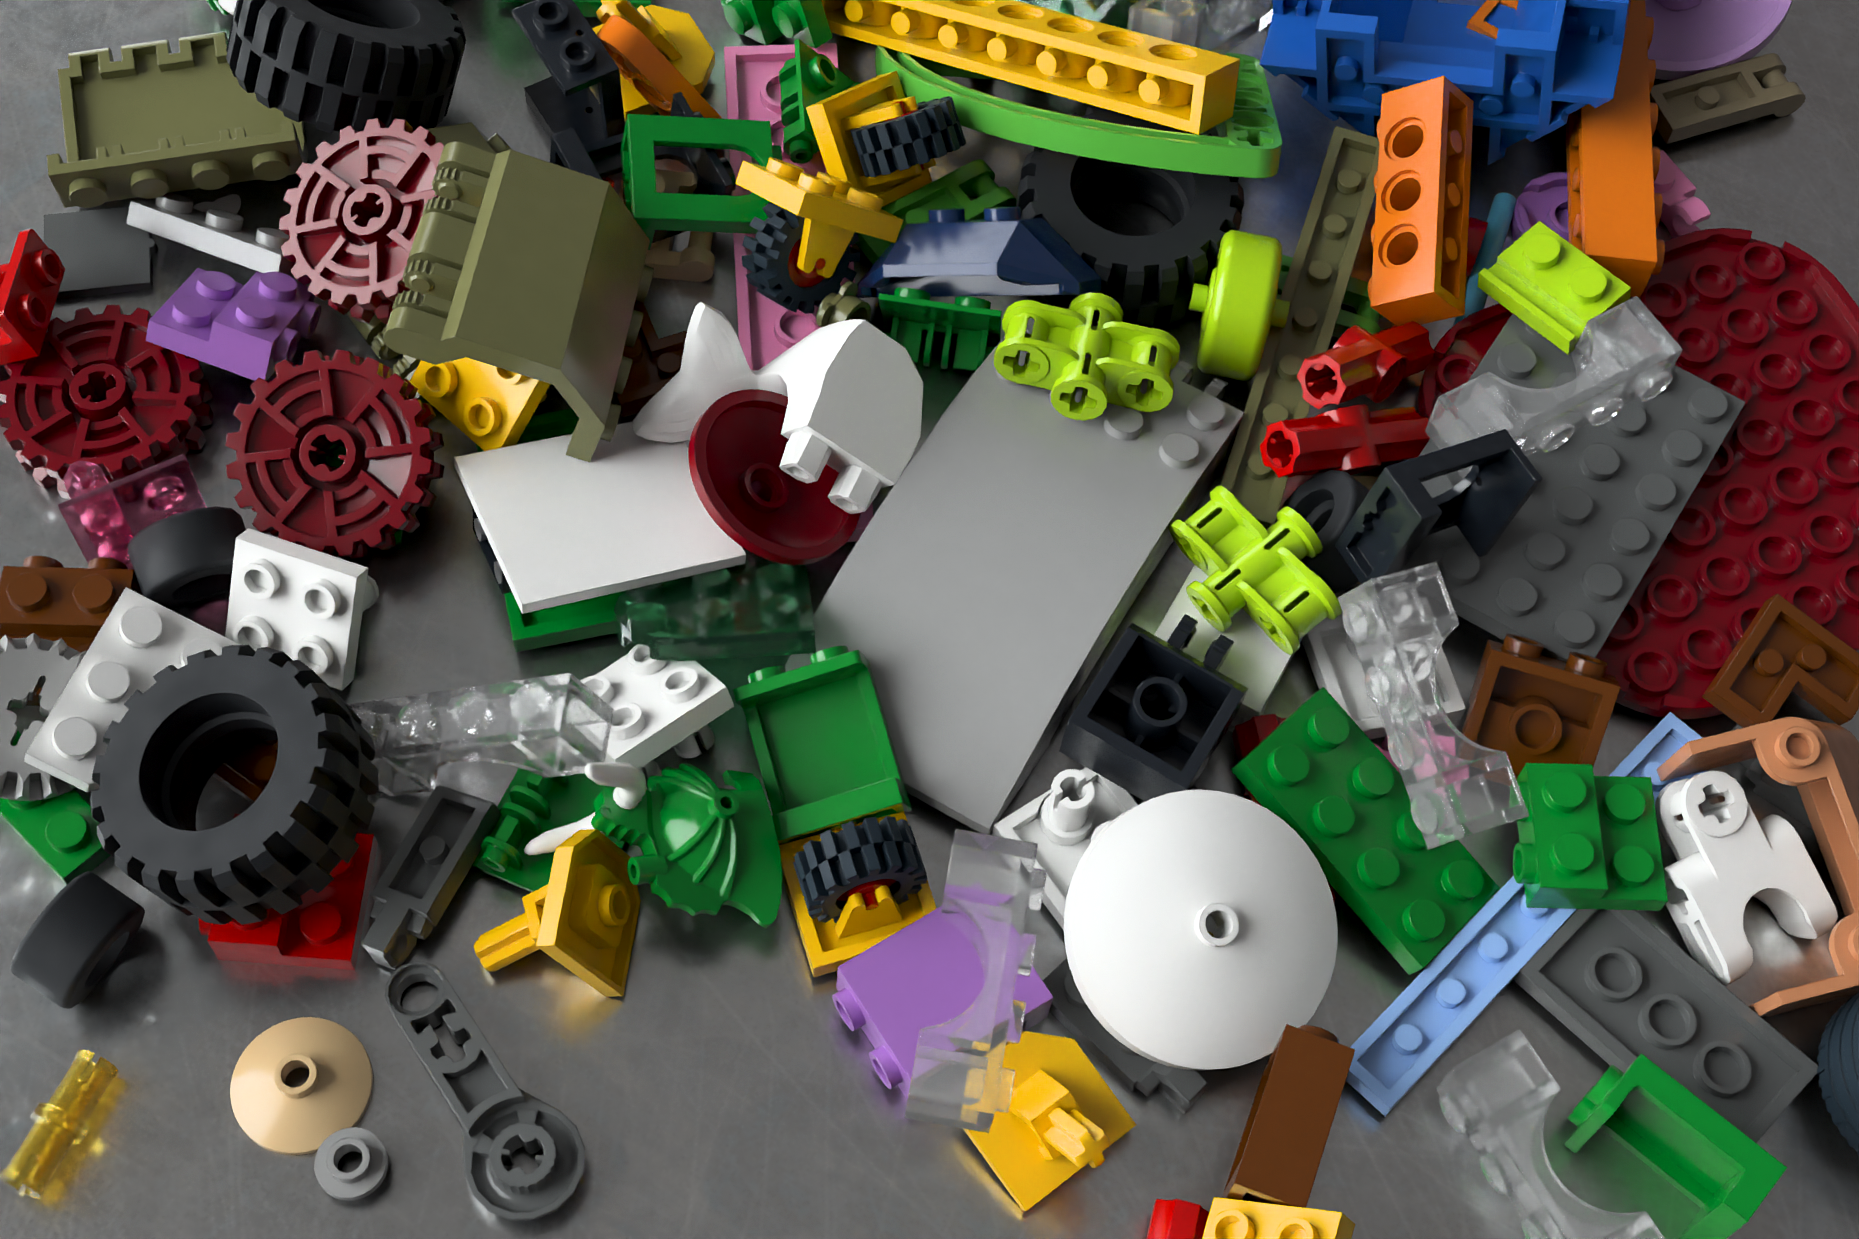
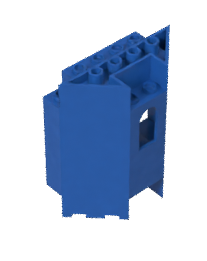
M1272 0L1273 15L1259 65L1275 77L1285 74L1303 88L1301 97L1334 122L1341 117L1360 133L1378 138L1377 123L1381 119L1383 93L1445 76L1474 101L1473 125L1490 127L1488 165L1503 158L1506 148L1524 138L1533 142L1567 124L1568 115L1588 104L1597 108L1614 98L1631 0H1518L1517 10L1499 3L1485 20L1498 28L1496 39L1466 28L1468 21L1481 6L1439 3L1438 0Z

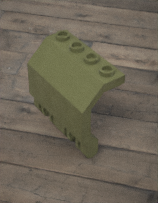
M450 142L443 147L436 174L431 184L433 185L432 190L435 191L434 195H438L439 198L433 197L432 200L428 199L427 203H425L423 216L420 219L407 260V266H405L402 276V282L406 284L405 287L411 290L408 292L403 290V293H398V296L395 298L392 307L393 311L390 314L383 340L391 350L437 365L467 357L554 385L575 411L576 416L579 417L568 444L566 455L590 462L599 440L611 442L618 423L621 406L611 403L613 392L623 393L632 365V358L622 356L624 346L633 348L643 319V312L633 309L635 300L644 303L654 273L653 267L644 265L650 240L609 182L511 149L496 154L463 142Z

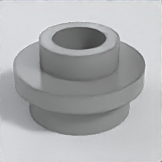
M357 1127L341 1129L331 1134L319 1147L314 1161L315 1175L324 1191L334 1198L346 1201L358 1200L374 1192L383 1182L388 1169V1155L381 1140L369 1130ZM356 1151L363 1155L362 1162L356 1170L352 1172H341L338 1170V1162L344 1154Z

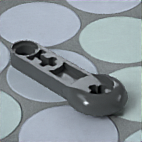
M412 961L400 966L391 974L386 983L385 998L398 1026L461 1123L464 1174L471 1194L487 1211L511 1221L537 1220L556 1212L574 1195L584 1173L585 1146L577 1126L560 1110L518 1088L452 985L436 965L425 961ZM427 981L438 988V994L434 1003L425 1010L411 1012L400 1005L404 990L413 983ZM443 1021L455 1042L459 1045L463 1044L466 1056L457 1062H454L448 1055L443 1056L444 1050L433 1030ZM524 1147L529 1154L542 1150L544 1155L535 1156L538 1168L534 1172L526 1175L520 1167L513 1168L509 1172L506 1170V1166L515 1165L511 1154L516 1149Z

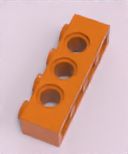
M1445 76L1382 94L1381 119H1379L1376 128L1379 141L1378 171L1374 175L1376 211L1375 223L1371 228L1373 265L1372 277L1368 282V296L1370 307L1396 326L1411 321L1422 325L1465 315L1474 101Z

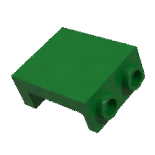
M847 646L826 648L812 654L809 657L811 662L809 665L787 672L785 666L782 665L763 668L747 676L748 684L732 690L736 703L743 708L772 810V819L779 845L815 836L828 830H837L842 828V824L852 821L855 825L862 823L865 818H880L912 810L869 660L859 650L849 652Z
M1642 1053L1624 1072L1612 1064L1567 1117L1577 1126V1129L1564 1144L1576 1154L1600 1128L1701 1208L1679 1239H1727L1749 1221L1787 1169L1784 1164Z

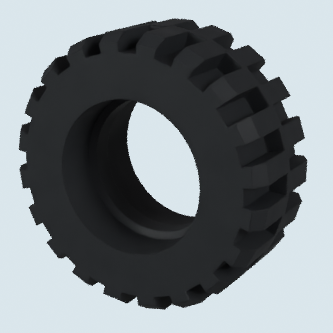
M237 0L226 48V58L233 76L237 78L239 85L247 93H255L258 102L269 109L277 108L283 112L285 117L298 123L305 121L316 125L315 129L329 133L333 131L340 132L341 129L351 125L356 131L360 132L364 130L369 119L378 118L389 128L396 118L406 120L413 127V131H415L419 126L425 129L435 128L447 115L465 49L466 36L456 12L451 7L444 6L443 0Z
M1096 106L1087 108L1085 116H1082V118L1115 124L1190 133ZM1034 146V151L1026 156L1021 169L1016 207H1021V218H1043L1101 277V290L1091 293H1102L1118 302L1123 310V322L1153 328V324L1156 321L1162 320L1166 326L1184 319L1186 309L1189 310L1194 283L1209 285L1223 235L1230 230L1240 229L1241 214L1244 206V192L1238 183L1239 177L1149 168L1061 153ZM1103 199H1134L1147 203L1161 211L1172 221L1174 226L1152 235H1122L1096 225L1080 209ZM1079 295L1041 296L1052 306L1059 307L1062 304L1069 308L1072 300ZM1094 311L1093 320L1099 321V311Z
M230 645L222 647V655L220 656L216 655L211 649L188 656V664L179 669L174 665H169L155 674L153 678L156 683L144 693L137 689L124 703L129 710L119 723L112 720L103 737V742L108 745L105 755H96L92 780L100 788L99 790L91 791L92 818L100 823L97 825V836L104 851L115 858V865L127 876L187 916L196 915L204 922L220 925L229 923L234 918L243 925L267 919L268 909L273 908L282 915L303 904L301 895L310 889L319 893L334 880L330 872L341 860L347 864L360 846L354 839L360 828L368 830L375 807L367 798L368 795L376 794L378 791L379 769L371 762L374 760L376 750L370 734L361 726L362 720L303 662L292 660L284 652L269 647L258 648L255 651L250 645ZM278 740L277 761L273 774L257 800L231 821L211 829L197 831L196 812L199 799L205 785L217 768L241 749L263 741Z

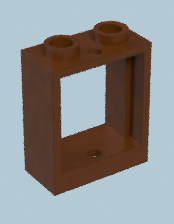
M1286 1024L1273 1053L1264 1067L1222 1198L1306 1208L1355 1049L1340 1044L1339 1039L1333 1033L1323 1028L1311 1025H1302L1296 1028Z

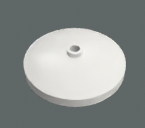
M1200 789L1167 793L1145 801L1114 819L1097 835L1080 859L1069 886L1064 910V940L1068 964L1074 982L1094 1017L1112 1036L1135 1053L1170 1067L1201 1071L1227 1069L1254 1062L1273 1053L1286 1024L1299 1028L1302 1025H1306L1314 1015L1324 998L1335 966L1338 943L1336 909L1328 881L1318 860L1304 840L1283 819L1251 800L1221 791ZM1208 916H1211L1216 923L1217 928L1213 932L1214 937L1206 929L1205 922Z

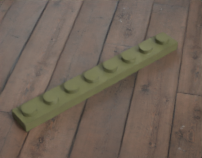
M1338 126L1334 128L1280 300L1290 301L1285 328L1275 326L1270 328L1261 363L1256 372L1244 410L1245 413L1240 422L1220 485L1230 491L1266 530L1275 523L1288 477L1278 478L1274 470L1264 466L1260 444L1265 439L1268 425L1281 420L1307 418L1311 405L1302 398V386L1296 376L1304 359L1328 350L1375 196L1374 175L1378 171V138Z

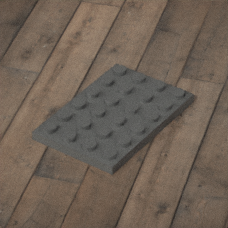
M1512 313L1419 456L1506 429L1540 474L1542 481L1487 555L1479 557L1459 528L1453 526L1427 535L1398 575L1396 581L1502 640L1505 639L1507 633L1542 643L1544 648L1541 655L1567 662L1570 652H1578L1596 657L1746 402L1603 327L1597 329L1588 338L1583 337L1575 344V349L1567 355ZM1473 466L1421 483L1431 497L1434 498L1457 485L1471 471Z

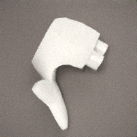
M701 301L695 306L688 325L680 371L647 402L633 420L632 425L636 435L648 440L667 443L690 440L694 426L700 416L715 401L729 393L739 390L759 389L782 394L788 397V404L781 435L789 440L782 456L780 469L796 480L808 484L818 481L827 464L839 472L828 495L830 502L849 514L865 512L880 488L896 484L910 461L921 436L923 381L906 348L866 320L861 319L840 321L818 328L760 370H751L737 333L722 312Z

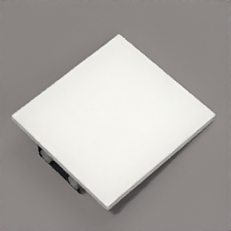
M628 422L616 426L611 442L599 440L590 462L566 455L572 434L454 457V467L473 506V531L502 594L512 592L521 613L524 614L745 564L746 553L742 546L732 540L715 523L698 497L690 474L689 449L684 441L667 443L645 439L636 435L632 429L633 422Z

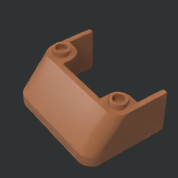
M1799 717L1780 718L1689 741L1656 769L1662 782L1758 757L1761 767L1772 779L1785 785L1797 786L1845 914V918L1834 926L1829 938V950L1838 976L1781 990L1750 1005L1749 1007L1761 1018L1847 997L1859 992V742L1850 731L1840 725Z

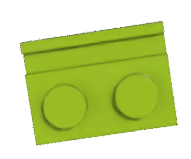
M1540 221L1497 256V262L1488 270L1483 268L1478 273V288L1567 355L1575 349L1577 342L1583 337L1588 338L1623 308L1629 302L1631 293L1630 286Z

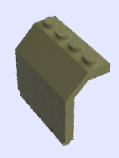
M226 32L179 38L180 52L178 53L171 52L168 40L121 46V61H114L110 48L68 53L69 68L58 69L67 163H63L59 153L46 155L48 176L64 208L74 206L91 208L100 206L108 201L135 197L153 199L169 192L197 188L214 190L222 188L227 184L258 179L265 181L280 180L287 175L297 174L296 171L302 162H308L309 154L304 121L298 123L285 117L283 112L277 108L269 109L257 101L255 93H247L239 85L237 78L233 76L226 58L228 44Z

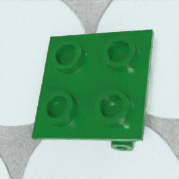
M798 38L794 41L795 58L787 60L784 63V67L779 71L781 86L780 105L782 110L781 121L785 126L783 128L784 152L790 156L791 161L794 163L804 164L811 161L813 154L820 151L806 107L856 86L860 82H854L836 68L827 56L818 54Z
M904 287L895 288L894 295L879 293L878 300L883 324L892 326L891 331H880L905 347L916 365H918L923 331L927 332L923 366L930 367L935 333L945 334L941 369L947 370L952 337L958 336L953 370L975 373L996 347L987 345L988 339L996 341L1001 339L1002 311L990 309L991 302L985 299L958 296L955 297L954 304L930 301V293Z
M544 745L540 752L528 751L497 806L501 817L491 834L483 839L481 843L482 849L471 867L530 892L547 885L555 852L528 855L524 852L525 846L532 839L548 830L579 821L595 812L593 801L606 786L598 785L585 774L564 766L567 759L566 754L552 745ZM607 837L619 848L623 849L626 841L618 843L615 837Z

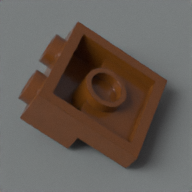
M46 556L27 557L23 562V566H3L0 580V639L4 635L12 639L26 638L35 633L41 639L51 641L62 638L69 647L79 652L88 651L125 587L142 595L134 569H128L123 562L107 557L91 559L88 563V568H64L62 563ZM42 688L38 689L32 701L28 700L26 706H40L39 694Z
M1507 633L1503 644L1488 639L1468 699L1470 707L1453 756V772L1508 788L1511 781H1516L1526 763L1592 764L1594 767L1620 690V685L1615 676L1605 673L1608 664L1598 658L1578 652H1570L1567 662L1541 655L1544 648L1542 643L1516 634Z

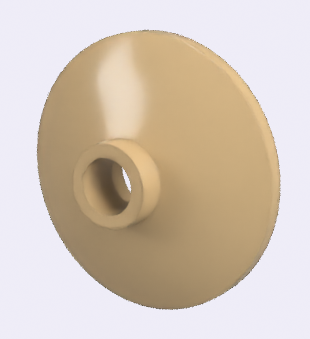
M315 1017L290 1019L262 1032L247 1046L240 1056L231 1080L230 1097L232 1109L244 1132L254 1142L267 1150L284 1155L316 1153L321 1144L331 1134L341 1129L356 1127L361 1121L372 1097L373 1069L362 1043L344 1026L327 1019ZM299 1067L309 1070V1077L303 1085L299 1087L285 1085L286 1077L292 1070Z

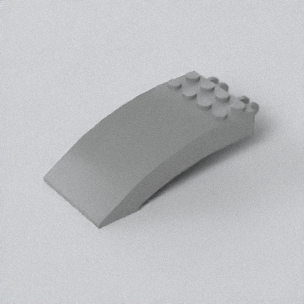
M1030 318L1028 320L1025 333L1032 334L1034 319ZM1004 336L955 397L907 464L899 480L894 484L837 573L785 665L786 672L811 664L809 657L812 654L834 646H847L849 652L859 650L869 660L907 793L986 837L1049 747L1052 736L1148 578L1173 542L1169 532V525L1175 520L1179 519L1184 522L1190 517L1228 462L1240 422L1245 412L1222 401L1228 384L1217 377L1213 378L1204 391L1191 386L1194 366L1183 360L1177 364V367L1170 374V378L1174 383L1173 399L1165 408L1154 412H1140L1107 403L1103 414L1095 419L1085 421L1073 420L1055 410L1051 403V390L1026 384H1017L1006 380L997 372L994 366V354L998 345L1004 341ZM1026 351L1020 352L1018 361L1020 366H1023L1025 363ZM1086 354L1085 358H1089L1090 354ZM1142 379L1140 390L1142 394L1146 393L1148 379ZM1077 387L1075 395L1076 402L1081 401L1083 392L1082 387Z

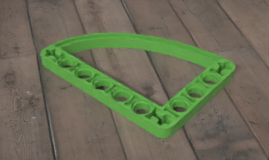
M876 45L875 68L877 76L897 71L905 98L915 96L917 103L928 102L937 98L941 99L947 96L952 97L961 126L978 132L1056 152L1149 168L1244 178H1268L1275 176L1279 171L1283 143L1264 68L1259 65V59L1249 55L1216 52L1239 58L1240 65L1233 117L1216 125L1218 136H1207L1115 124L1005 100L965 87L941 76L999 79Z

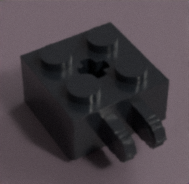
M1187 614L1182 617L1167 642L1131 623L1069 718L1059 752L1144 801L1167 793L1192 790L1235 719L1249 689L1219 672L1234 641L1221 634L1217 640L1212 642L1204 656L1205 660L1201 662L1183 652V649L1187 648L1193 640L1198 624L1197 620ZM1151 716H1155L1160 720L1153 719Z

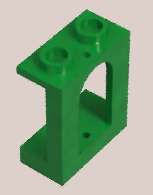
M642 114L627 115L621 143L623 198L625 206L650 240L648 250L651 249L655 230L757 234L758 230L749 225L755 216L763 221L768 218L762 208L770 201L754 193L741 196L657 192L654 146L737 150L750 155L752 163L766 167L769 157L782 160L781 147L779 145H772L770 121Z

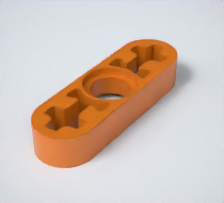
M611 15L596 34L618 66L619 73L661 116L671 115L673 94L682 92L693 112H700L704 118L722 119L714 108L639 29L619 16Z

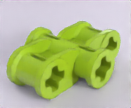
M1090 292L1081 294L1072 300L1068 309L1033 300L1017 301L1007 307L1002 319V329L1005 332V338L998 345L994 354V366L997 372L1006 380L1014 383L1051 390V403L1055 410L1063 416L1082 421L1095 419L1103 414L1107 403L1140 412H1154L1168 406L1173 399L1174 383L1170 378V372L1179 361L1180 346L1177 340L1166 331L1123 322V310L1112 297L1102 293ZM1094 311H1099L1100 313L1098 326H1091ZM1030 318L1034 319L1032 334L1025 333ZM1152 346L1157 348L1155 362L1149 361ZM1026 351L1025 363L1023 366H1020L1018 364L1020 352ZM1090 354L1089 358H1085V355ZM1142 379H1148L1145 394H1142L1140 391ZM1077 387L1083 388L1080 402L1075 401Z
M1217 486L1210 492L1211 500L1184 522L1178 519L1169 525V532L1180 550L1208 576L1202 583L1193 581L1186 587L1188 597L1207 622L1220 632H1225L1232 626L1231 617L1243 608L1275 645L1285 653L1293 655L1300 649L1299 640L1324 619L1335 620L1343 611L1339 600L1330 587L1301 562L1305 556L1313 558L1322 552L1321 541L1309 523L1288 506L1283 507L1277 512V522L1266 530L1230 491L1222 486Z

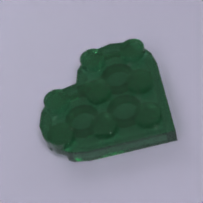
M743 548L746 553L745 564L627 590L619 596L614 607L617 637L620 644L624 647L631 642L649 647L651 659L666 661L816 653L815 626L806 565H788L773 562Z

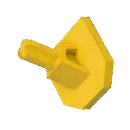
M600 0L602 6L596 11V15L603 24L592 28L595 34L599 32L611 15L625 19L651 41L699 94L704 92L715 65V52L689 13L655 5L646 7L641 5L636 9L629 0ZM620 74L625 122L628 114L650 115L657 112Z
M597 829L579 830L555 848L549 883L522 897L525 913L480 935L474 943L475 953L483 967L489 972H496L541 949L605 997L624 996L641 902L637 885H633L628 877L627 864L630 856Z
M1023 1031L966 1075L960 1125L1022 1211H1028L1087 1163L1093 1168L1102 1165L1105 1161L1102 1152L1136 1126V1123L1073 1038Z

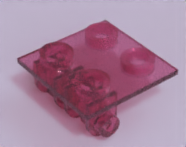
M184 454L108 484L102 469L97 464L87 461L74 462L69 466L64 476V485L70 500L58 504L59 510L87 563L94 558L107 557L119 560L125 565L131 562L128 555L129 541L140 530L176 513L206 507Z

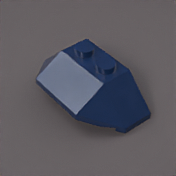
M1021 207L984 208V219L965 220L964 208L928 210L929 221L907 224L898 234L896 243L892 242L858 282L856 297H879V293L894 295L895 288L901 287L923 290L930 293L931 297L1081 295L1100 291L1101 277L1043 218H1021Z

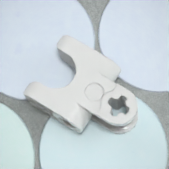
M1711 770L1696 774L1691 779L1686 778L1671 782L1660 791L1655 801L1657 824L1678 861L1664 868L1668 898L1666 906L1693 960L1720 983L1727 986L1740 979L1749 971L1753 963V949L1743 929L1745 906L1752 896L1758 898L1770 908L1779 926L1790 935L1799 938L1817 939L1834 928L1838 919L1836 906L1800 836L1794 827L1779 815L1771 814L1757 821L1746 799L1745 792L1736 779L1725 772ZM1723 796L1725 801L1719 802L1717 797ZM1699 804H1701V806H1702V809H1703L1702 812H1700V810H1699V807H1698ZM1682 814L1684 820L1679 821L1676 816Z

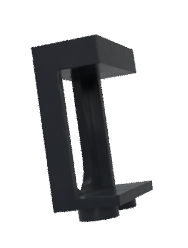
M534 0L512 9L514 19L552 75L524 88L526 103L550 140L551 134L570 128L575 129L583 146L624 133L625 119L619 68L573 0ZM595 84H598L600 103L589 88Z
M682 92L673 94L670 116L704 118L700 112H693ZM574 128L551 134L550 163L600 180L622 172L621 143L624 133L583 146ZM654 146L655 160H676L688 166L694 173L697 187L692 194L732 196V191L736 189L734 171L729 161L725 157L719 158L714 149ZM655 230L652 243L686 231Z
M1506 429L1384 468L1334 546L1370 596L1391 587L1427 535L1457 526L1479 557L1487 555L1542 481V477ZM1473 466L1471 471L1457 485L1434 498L1431 497L1421 483Z

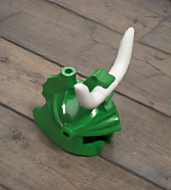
M589 763L585 766L586 776L598 785L606 786L593 801L595 812L579 821L542 833L532 839L524 848L525 854L528 855L555 852L557 846L577 831L597 829L606 838L609 836L615 837L618 843L626 841L630 846H639L643 856L629 858L627 864L629 880L633 885L650 883L651 893L660 896L668 908L682 909L691 916L698 914L715 916L722 905H730L749 915L760 926L768 928L775 921L780 906L782 894L780 848L766 795L759 779L753 773L726 770L722 775L724 784L735 789L718 788L702 770L691 764L681 763L678 769L669 766L662 768L661 776L651 775L648 778L647 787L649 790H647L643 771L629 763Z

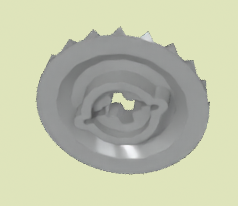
M32 633L26 638L12 639L4 635L0 639V798L15 801L44 800L60 796L77 788L24 762L25 753L44 722L33 720L28 729L23 730L18 743L13 746L17 735V715L9 711L11 707L24 708L28 700L32 701L38 689L42 688L39 694V714L44 718L48 717L87 652H79L69 647L62 638L51 641L41 639L35 633Z

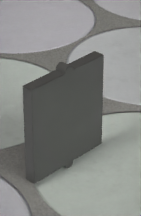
M129 206L44 215V243L48 248L56 252L62 265L65 267L56 300L153 289L152 254L157 253L158 247L152 238V233L126 224Z

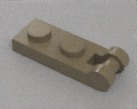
M1776 53L1765 54L1653 86L1650 92V102L1657 103L1658 105L1656 128L1666 144L1773 113L1777 117L1787 116L1799 109L1805 102L1806 97L1796 82H1788L1784 76L1786 66Z

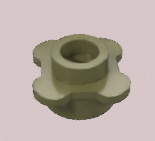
M847 281L841 286L838 294L831 293L824 298L816 315L818 326L824 327L829 324L852 319L870 321L871 307L869 303L856 297L858 291L856 283Z

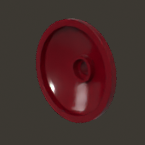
M759 389L739 390L729 393L715 401L700 416L689 441L688 459L690 474L704 508L715 523L732 540L764 559L781 564L806 565L831 556L849 540L860 518V513L849 514L831 503L828 498L839 472L826 464L818 481L807 484L796 480L782 471L779 466L789 440L781 435L788 397L772 391Z

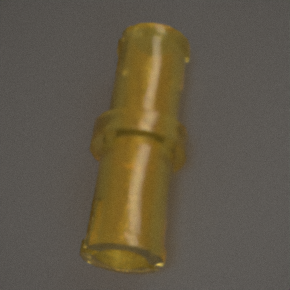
M78 1050L74 1057L75 1060L48 1103L39 1102L30 1116L34 1125L7 1168L1 1172L0 1179L17 1191L23 1185L26 1187L25 1195L37 1199L42 1197L46 1185L72 1143L81 1144L88 1133L89 1128L85 1122L111 1080L115 1079L119 1072L112 1063L100 1057L97 1064L92 1062L95 1056L94 1053Z

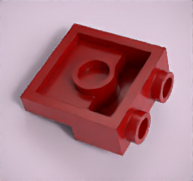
M234 813L233 819L239 816L240 814ZM357 833L354 841L360 846L347 864L341 860L330 872L334 880L322 891L317 893L310 889L301 895L303 904L282 915L271 908L267 910V919L243 925L234 918H232L231 922L224 925L204 922L199 918L200 934L208 936L207 941L218 960L355 970L378 847L374 834Z

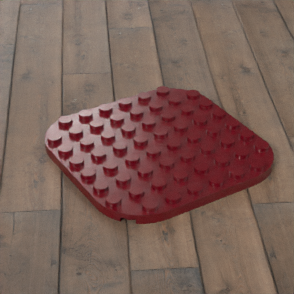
M1734 228L1705 229L1665 241V255L1660 273L1658 275H1651L1641 298L1630 297L1629 302L1601 326L1746 402L1595 657L1608 664L1605 673L1615 676L1620 685L1616 699L1617 703L1635 711L1664 718L1669 712L1679 719H1700L1723 714V712L1702 698V696L1765 601L1775 594L1782 596L1859 653V307L1838 279L1810 254L1786 241L1780 248L1767 242L1752 239V231ZM1498 303L1484 308L1462 319L1450 328L1435 346V353L1423 373L1418 397L1419 415L1428 418L1432 435L1511 317L1512 313Z

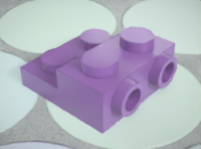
M197 268L149 319L146 341L254 381L258 377L267 381L275 371V364L284 359L292 361L299 340L302 337L306 339L311 338L320 318L321 305L314 303L315 295L308 291V286L297 283L293 277L285 273L271 271L263 274L256 271L248 282L243 285L235 282L231 276L225 273Z

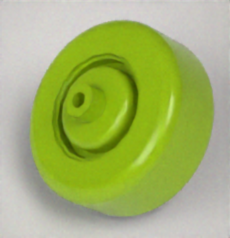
M1239 230L1226 232L1221 239L1215 268L1211 273L1209 285L1194 283L1189 310L1203 312L1197 353V366L1203 373L1241 381L1252 379L1259 369L1270 326L1285 328L1290 301L1276 299L1283 252L1282 245L1278 239Z

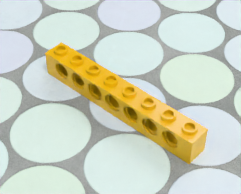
M821 0L831 33L1197 135L1233 117L1240 65L1239 58L1016 0Z

